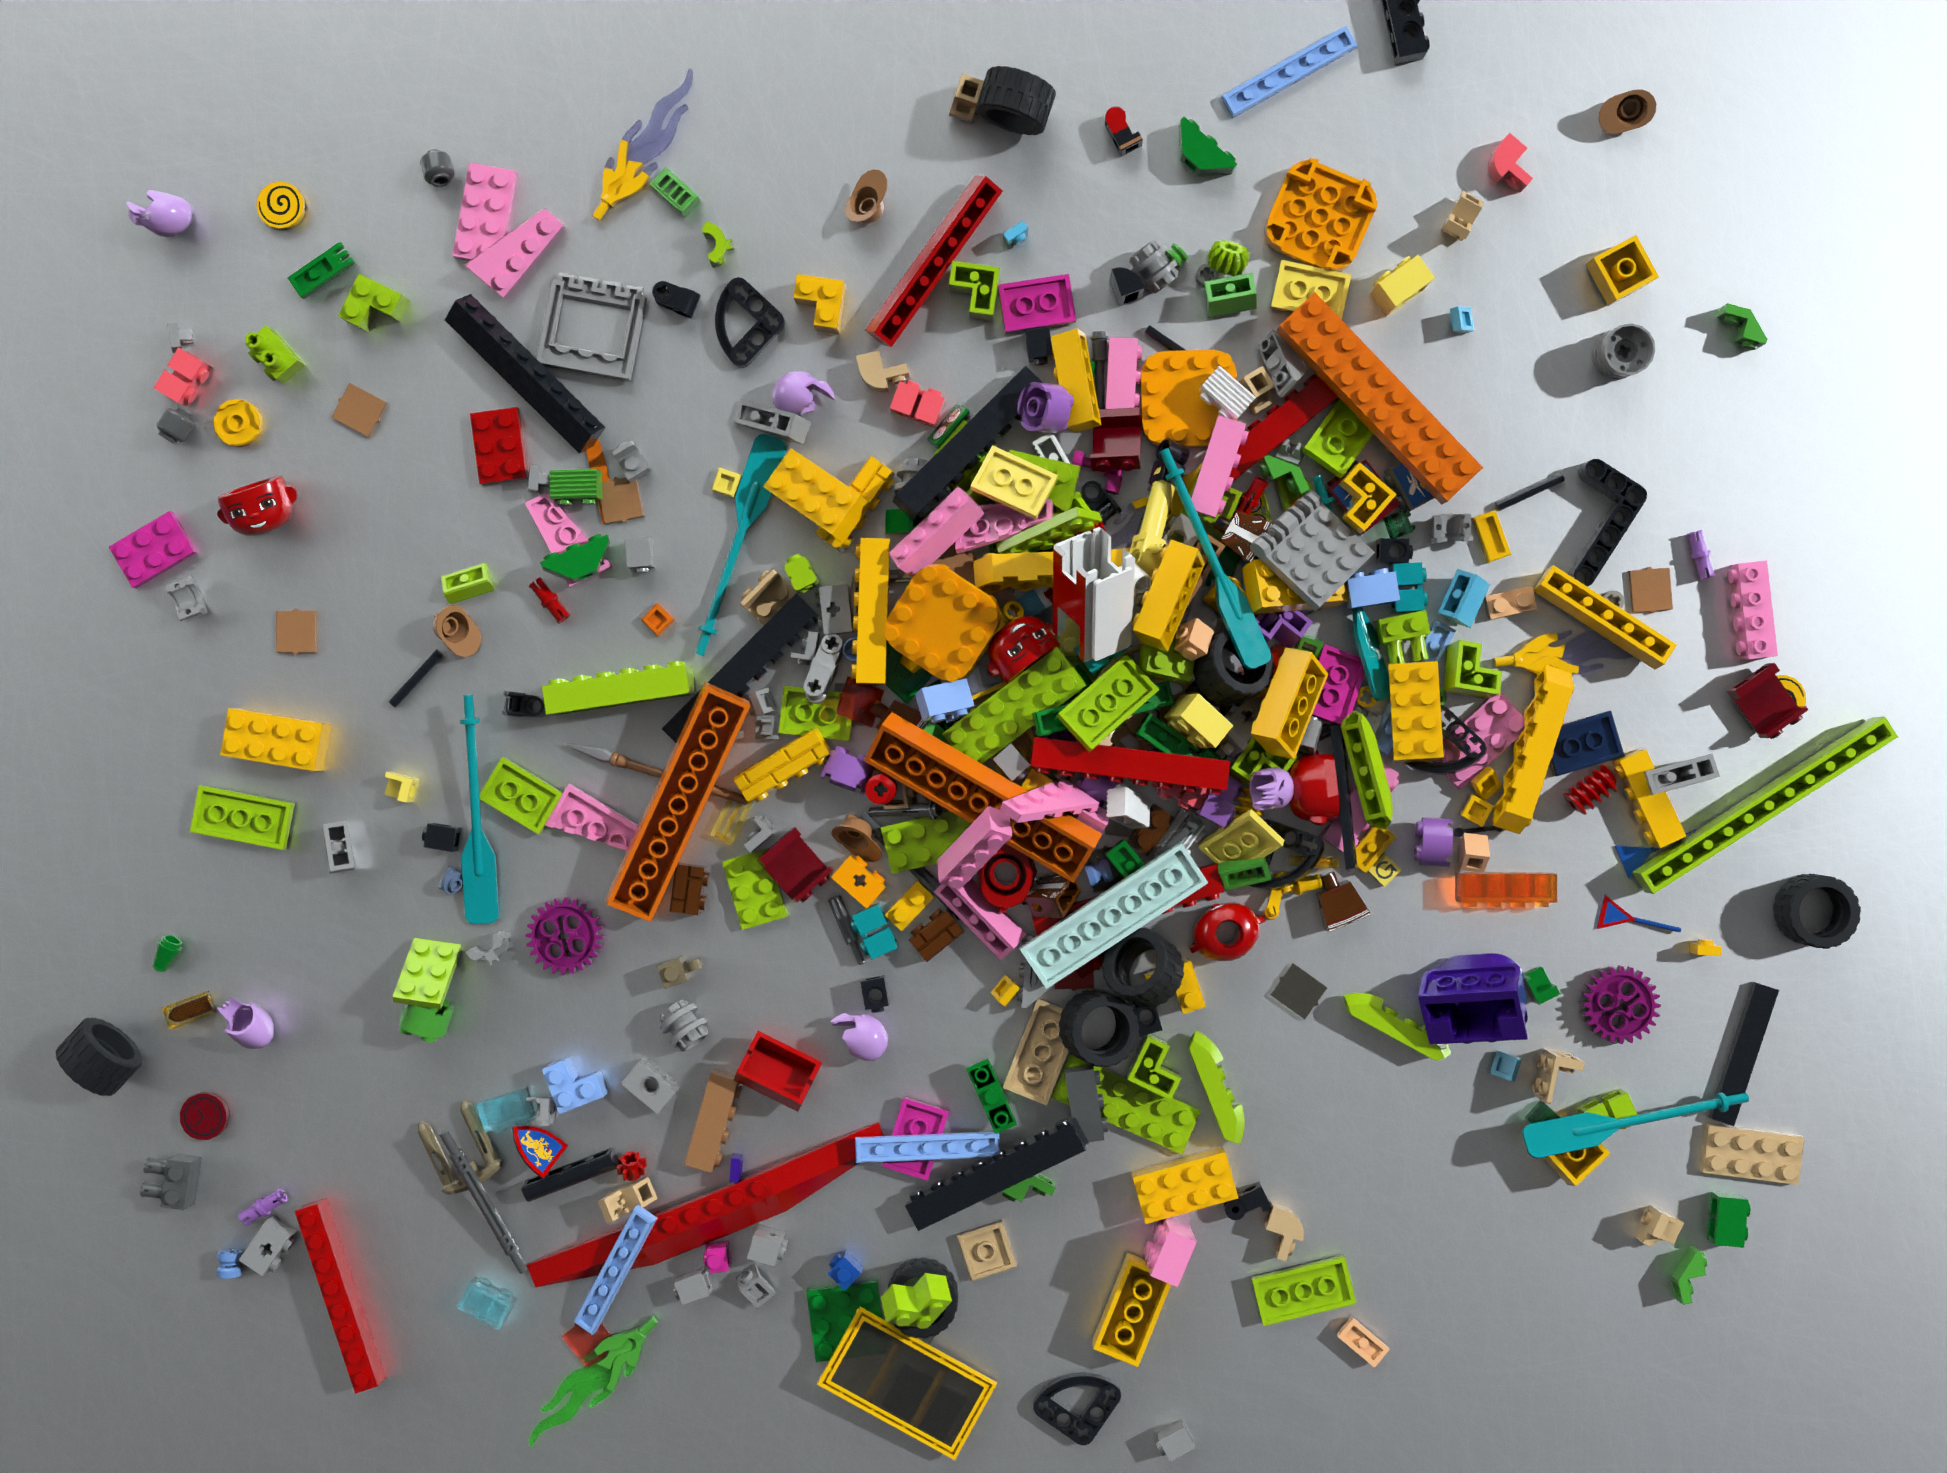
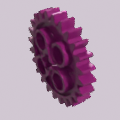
M565 897L563 903H561L559 898L554 899V906L550 901L546 902V910L542 907L537 908L540 916L535 914L531 916L535 923L527 924V927L532 929V932L525 934V936L532 938V941L527 943L526 946L534 947L530 956L537 954L539 957L535 963L544 961L543 969L545 970L552 966L553 974L559 968L562 975L567 973L568 968L571 974L576 973V966L581 971L584 970V962L588 965L593 964L590 956L595 958L599 956L595 949L603 948V945L598 943V940L605 938V936L598 934V931L603 929L604 926L596 925L600 916L593 918L591 915L595 909L585 910L587 907L586 902L578 906L579 901L577 898L571 904L569 897ZM560 915L563 917V926L559 920ZM571 915L576 916L579 920L577 928L569 924ZM548 921H552L555 924L556 930L554 933L547 931L546 924ZM569 933L570 938L562 939L561 934ZM576 939H581L584 942L585 947L583 951L575 948L574 942ZM553 944L560 946V956H555L552 953L551 948ZM568 949L571 952V957L567 954Z
M1618 965L1616 971L1613 967L1608 966V974L1603 970H1599L1600 978L1591 976L1594 984L1586 983L1585 986L1589 989V992L1581 993V995L1587 998V1001L1580 1002V1005L1587 1007L1586 1010L1581 1012L1582 1015L1589 1016L1585 1024H1594L1591 1031L1594 1033L1599 1032L1598 1037L1602 1039L1607 1036V1041L1611 1043L1615 1041V1038L1619 1044H1623L1624 1038L1627 1042L1633 1043V1036L1641 1040L1642 1031L1650 1033L1647 1028L1648 1024L1656 1026L1652 1017H1660L1658 1013L1654 1012L1655 1008L1661 1007L1660 1004L1654 1001L1660 995L1652 993L1656 985H1647L1650 978L1647 976L1642 978L1643 972L1637 970L1634 973V968L1629 966L1625 970L1624 966ZM1627 982L1629 990L1627 993L1622 994L1621 986ZM1636 993L1639 994L1637 998L1631 999L1636 995ZM1607 994L1608 1002L1601 1006L1600 998ZM1620 1000L1624 1001V1002L1621 1004V1006H1622L1621 1009L1617 1008V1007L1620 1005V1003H1619ZM1639 1003L1641 1010L1638 1014L1634 1015L1633 1007ZM1604 1011H1608L1605 1016H1602ZM1619 1015L1620 1022L1617 1026L1613 1027L1612 1019L1614 1016Z

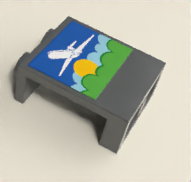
M1401 462L1384 471V482L1397 494L1396 498L1401 503L1398 507L1400 510H1404L1405 513L1435 498Z

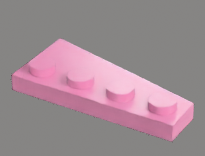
M543 208L514 231L469 261L465 266L504 298L564 224Z
M547 493L525 502L551 553L557 552L558 555L566 552V548L575 543L583 545L589 542L582 531L568 518L554 500L550 499ZM605 557L598 574L613 567ZM591 576L577 583L571 582L569 580H566L568 586L572 588L594 576Z
M1052 499L1046 500L1037 519H1033L1001 503L979 505L984 515L955 541V550L959 554L1002 541L1053 518Z
M1060 779L1003 801L1000 811L1017 823L1041 820L1044 818V815L1060 817L1063 812L1068 811L1072 814H1080L1082 809L1087 808L1090 812L1097 811L1099 802L1074 786L1071 781Z
M571 784L567 785L545 826L555 827L567 833L584 836L587 839L600 841L627 851L638 828V824Z

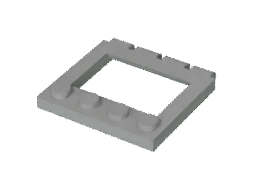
M559 272L557 280L552 279L536 359L543 366L631 381L647 302L646 296H643L644 288L626 285L625 292H622L623 284L605 280L602 282V287L599 288V279L583 276L579 277L578 284H576V275ZM563 298L631 310L622 356L554 344Z

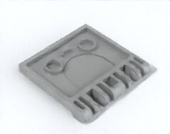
M1308 490L1296 501V507H1289L1288 511L1284 512L1274 521L1273 525L1268 527V533H1262L1250 544V549L1316 612L1375 552L1322 503L1321 497L1315 491Z

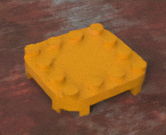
M1310 158L1309 160L1300 161L1292 165L1283 181L1266 221L1265 241L1277 252L1307 265L1342 272L1357 255L1373 214L1377 209L1378 200L1376 199V194L1370 186L1371 183L1364 178L1361 181L1318 163L1319 159Z
M1218 350L1162 351L1146 359L1141 369L1140 379L1141 429L1149 443L1158 448L1163 439L1171 438L1185 447H1208L1219 415V409L1213 403L1211 406L1206 404L1200 398L1201 393L1198 390L1218 366L1222 367L1237 380L1235 364L1229 354Z
M931 564L920 569L911 579L888 616L884 637L896 651L935 677L944 681L955 682L963 678L973 668L978 657L998 629L1002 620L1001 610L997 600L992 595L986 594L950 570L949 566Z

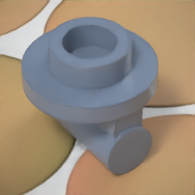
M448 866L438 888L447 894H455L462 888L463 878L457 869Z

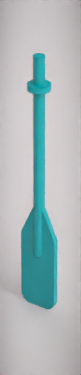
M760 434L754 440L735 495L738 527L705 625H699L698 630H701L702 633L695 654L704 656L711 634H717V630L713 628L746 531L768 507L772 494L763 486L785 456L787 448L781 439Z
M1169 448L1160 451V454L1169 472L1165 476L1166 480L1173 481L1214 573L1217 608L1241 663L1250 670L1264 665L1270 661L1271 652L1246 595L1223 572L1181 477L1185 473L1184 469H1178Z
M1322 475L1313 477L1317 494L1321 497L1322 503L1333 513L1330 503L1335 500L1334 497H1328ZM1363 608L1352 609L1354 638L1372 697L1376 701L1384 700L1390 697V684L1377 635Z
M473 694L463 695L465 718L460 719V724L465 725L472 829L461 856L465 918L469 923L489 924L495 922L499 917L496 854L481 827L475 724L480 723V718L474 717Z
M1721 1092L1715 1094V1099L1619 1119L1586 1112L1529 1124L1523 1128L1522 1137L1527 1153L1532 1158L1538 1159L1596 1147L1620 1128L1717 1108L1720 1112H1727L1731 1105L1749 1102V1096L1746 1092L1726 1096Z

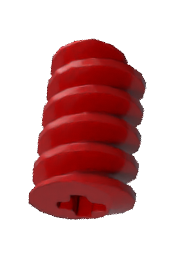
M1603 764L1599 766V770L1592 771V777L1586 775L1584 782L1578 781L1576 783L1577 788L1570 787L1568 790L1569 794L1563 793L1568 804L1575 811H1579L1583 815L1587 814L1585 806L1592 810L1594 809L1593 800L1599 804L1602 803L1601 794L1606 798L1610 797L1608 789L1617 792L1615 785L1617 780L1610 769Z
M876 774L866 784V795L875 804H886L896 796L897 783L894 778L887 774ZM881 782L884 787L888 788V791H885L883 795H880V791L876 790V787Z

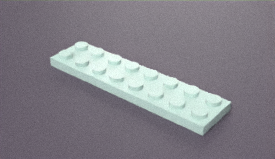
M1179 842L1019 947L1020 951L1047 989L1208 884V881L1182 842Z

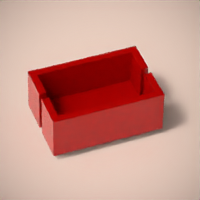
M757 1031L747 1054H745L736 1071L734 1081L798 1112L822 1062Z

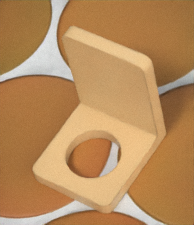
M901 783L903 800H891L883 805V808H909L911 803H917L916 796L918 792Z

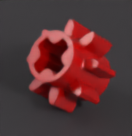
M626 1152L622 1158L618 1157L617 1174H623L624 1181H637L641 1175H645L646 1159H640L639 1152Z

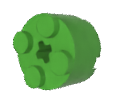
M446 999L442 1009L404 1004L398 1023L400 1026L398 1031L405 1035L414 1034L421 1036V1040L434 1043L436 1038L446 1036L454 1006L449 1007V1001Z

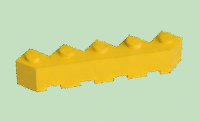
M1123 548L1111 549V562L1117 567L1122 566ZM1053 552L984 554L983 558L973 561L975 586L982 591L994 593L1011 587L1027 592L1041 586L1053 589Z
M1545 664L1534 679L1535 697L1523 712L1525 729L1513 744L1514 762L1503 775L1504 794L1492 809L1493 826L1520 834L1526 826L1528 827L1531 824L1548 766L1553 757L1558 735L1564 723L1567 707L1575 686L1572 681V673Z

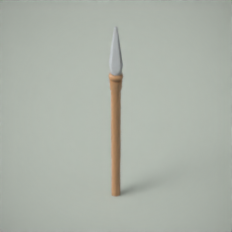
M567 744L568 747L600 762L610 763L611 766L616 765L617 767L632 769L660 778L664 771L663 769L631 760L626 756L619 755L617 752L611 753L603 748ZM715 785L710 793L740 804H747L743 794Z

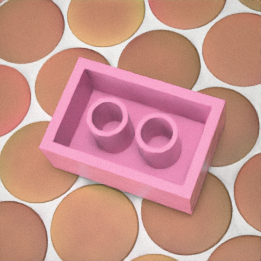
M1170 1217L1155 1222L1152 1231L1155 1235L1152 1242H1147L1143 1254L1146 1255L1145 1261L1147 1262L1150 1276L1178 1287L1197 1241L1190 1224Z

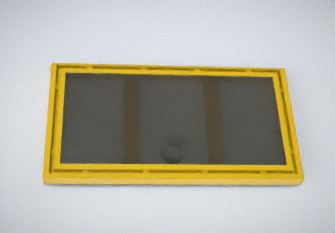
M859 1307L821 1374L817 1385L955 1460L993 1390L996 1388L997 1382L924 1341L901 1333L893 1324H888L886 1320Z

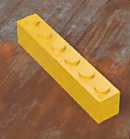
M861 538V543L856 544V559H860V568H855V582L859 583V592H854V606L858 607V616L853 618V630L858 631L857 640H853L852 654L857 655V664H852V678L856 679L857 684L886 685L887 640L884 637V631L888 619L890 539Z
M1554 565L1544 572L1533 589L1535 593L1654 670L1665 665L1677 646L1668 638Z

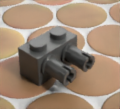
M177 1154L168 1158L167 1161L148 1157L144 1163L145 1166H148L144 1167V1173L164 1175V1183L158 1184L144 1181L141 1185V1189H144V1191H140V1196L159 1198L161 1200L160 1207L185 1210L194 1205L202 1157Z

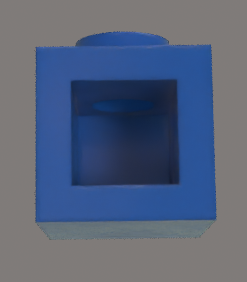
M847 1250L841 1256L837 1254L828 1264L830 1266L828 1275L844 1291L862 1274L863 1265Z

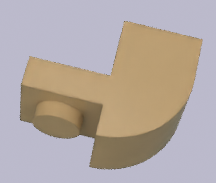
M1462 191L1441 230L1460 241L1466 239L1471 231L1473 222L1483 207L1484 201Z
M879 350L856 356L864 383L874 391L889 392L887 382L899 384L900 381L905 382L906 378L910 377L907 363L884 369Z
M646 1177L607 1193L608 1195L600 1199L598 1203L606 1223H610L633 1211L637 1205L643 1208L658 1198L649 1177Z
M1270 1201L1272 1208L1267 1210L1263 1225L1266 1230L1280 1234L1274 1254L1277 1259L1287 1261L1288 1255L1291 1256L1295 1248L1293 1239L1303 1242L1304 1229L1300 1220L1291 1209Z

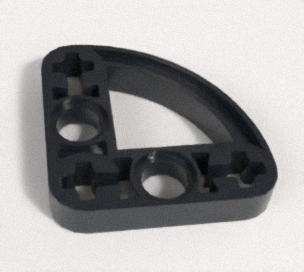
M737 277L727 284L720 295L715 312V329L718 341L730 361L739 368L747 367L782 331L785 320L783 315L745 279ZM736 284L738 286L743 284L745 293L750 295L745 303L742 302L745 300V297L741 293L734 294L736 291L734 286ZM732 299L757 321L734 347H732L726 330V316ZM755 299L763 302L762 309L757 312L750 309V303ZM766 311L772 318L779 317L777 320L778 326H769L768 318L763 316ZM755 333L763 334V343L760 345L752 344V335ZM747 342L755 351L751 353L749 349L745 353L747 358L745 361L741 359L736 361L738 358L736 353L738 351L743 353L747 349L744 345Z
M1441 705V712L1445 711V719L1449 722L1452 718L1455 720L1447 726L1446 730L1443 729L1446 724L1442 721V734L1466 756L1450 763L1406 762L1404 764L1427 774H1453L1463 771L1480 761L1485 756L1487 748L1485 742L1446 706ZM1455 726L1463 727L1465 731L1463 737L1453 738L1450 734L1451 729ZM1469 734L1473 736L1469 740L1474 745L1481 744L1479 747L1481 752L1479 754L1476 752L1469 753L1471 748L1466 742L1463 747L1460 745L1467 740Z
M1265 819L1264 821L1269 826L1271 825V828L1284 839L1282 847L1307 855L1291 872L1277 878H1272L1269 881L1248 885L1259 889H1280L1295 884L1308 875L1321 858L1325 845L1324 841L1314 834ZM1293 831L1296 834V840L1293 844L1288 845L1285 842V835ZM1302 840L1314 841L1317 844V848L1312 849L1310 852V847L1301 844ZM1274 852L1265 857L1268 868ZM1261 867L1256 868L1258 874H1262Z
M1087 1372L1071 1373L1048 1383L1034 1398L1033 1410L1038 1417L1077 1444L1087 1445L1093 1441L1119 1403L1121 1390L1116 1382L1102 1375ZM1074 1386L1099 1388L1081 1415L1075 1413L1053 1396L1064 1389ZM1114 1389L1115 1397L1110 1396L1107 1399L1106 1404L1109 1406L1107 1408L1103 1403L1106 1398L1105 1390L1111 1391ZM1048 1401V1407L1054 1411L1052 1418L1050 1417V1410L1047 1408L1040 1410L1039 1402L1044 1403ZM1095 1407L1103 1410V1416L1099 1419H1094L1090 1416V1411ZM1059 1414H1068L1070 1416L1069 1423L1066 1425L1059 1424L1057 1422ZM1075 1420L1077 1421V1428L1082 1431L1087 1428L1088 1436L1083 1435L1079 1437V1431L1073 1427Z

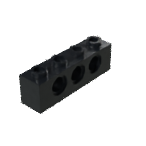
M1381 0L1395 65L1422 60L1430 48L1429 38L1427 35H1424L1423 31L1425 24L1424 15L1422 12H1419L1418 8L1420 0ZM1398 8H1405L1409 14H1401ZM1404 31H1410L1414 38H1407L1404 35Z

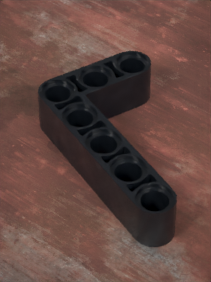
M1592 459L1585 462L1578 470V476L1584 483L1614 501L1568 572V575L1576 580L1579 571L1584 573L1585 581L1583 584L1587 587L1595 581L1647 499V492L1643 486L1600 459ZM1589 465L1596 469L1595 477L1589 474ZM1610 478L1616 481L1617 487L1615 490L1611 489L1608 485ZM1630 491L1634 492L1637 496L1635 503L1629 499ZM1617 511L1621 512L1624 516L1622 523L1616 519ZM1604 531L1608 532L1611 536L1609 543L1603 540ZM1591 551L1598 555L1597 563H1593L1590 560Z

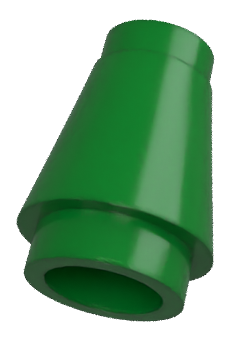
M164 935L162 939H159L152 967L157 971L165 972L182 950V941L172 935Z

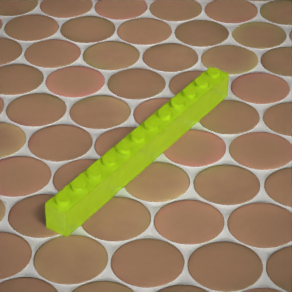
M1886 717L1870 718L1632 871V874L1644 892L1655 894L1898 738V735Z

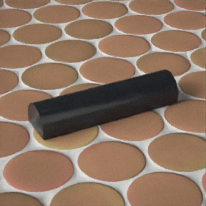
M609 1148L551 1170L543 1179L539 1176L527 1179L521 1188L524 1198L527 1202H531L617 1169L616 1166L619 1165L614 1148Z

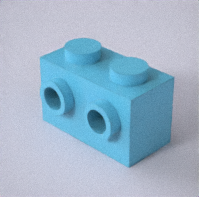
M1457 569L1437 613L1452 623L1471 628L1490 584L1477 574Z

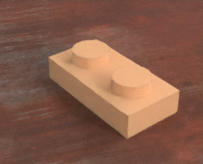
M1532 586L1493 594L1484 598L1488 620L1537 609Z
M1352 1316L1336 1334L1338 1338L1374 1368L1390 1350L1386 1344Z

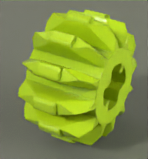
M1226 240L1215 241L1211 250H1209L1207 263L1217 273L1231 276L1242 275L1248 265L1249 252L1246 247L1240 246V243H1234L1232 240L1230 242Z

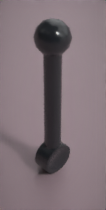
M1496 826L1470 829L1455 828L1454 835L1462 837L1463 833L1493 830L1502 832L1504 829Z

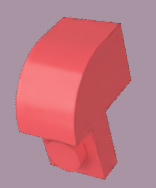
M1511 133L1503 139L1491 154L1488 169L1491 178L1496 184L1504 177L1506 183L1512 189H1518L1521 192L1533 178L1515 163L1527 150V147Z

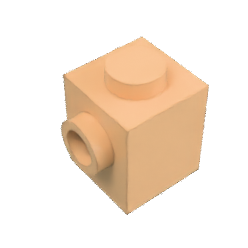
M1195 618L1181 625L1176 634L1177 639L1174 649L1182 654L1184 658L1190 661L1196 660L1207 654L1214 630L1198 618Z
M1463 833L1458 847L1460 870L1484 873L1490 858L1487 835Z

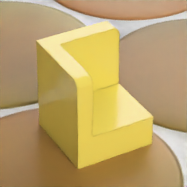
M385 772L384 777L389 778L385 795L397 798L398 801L405 803L413 802L419 779L394 772Z

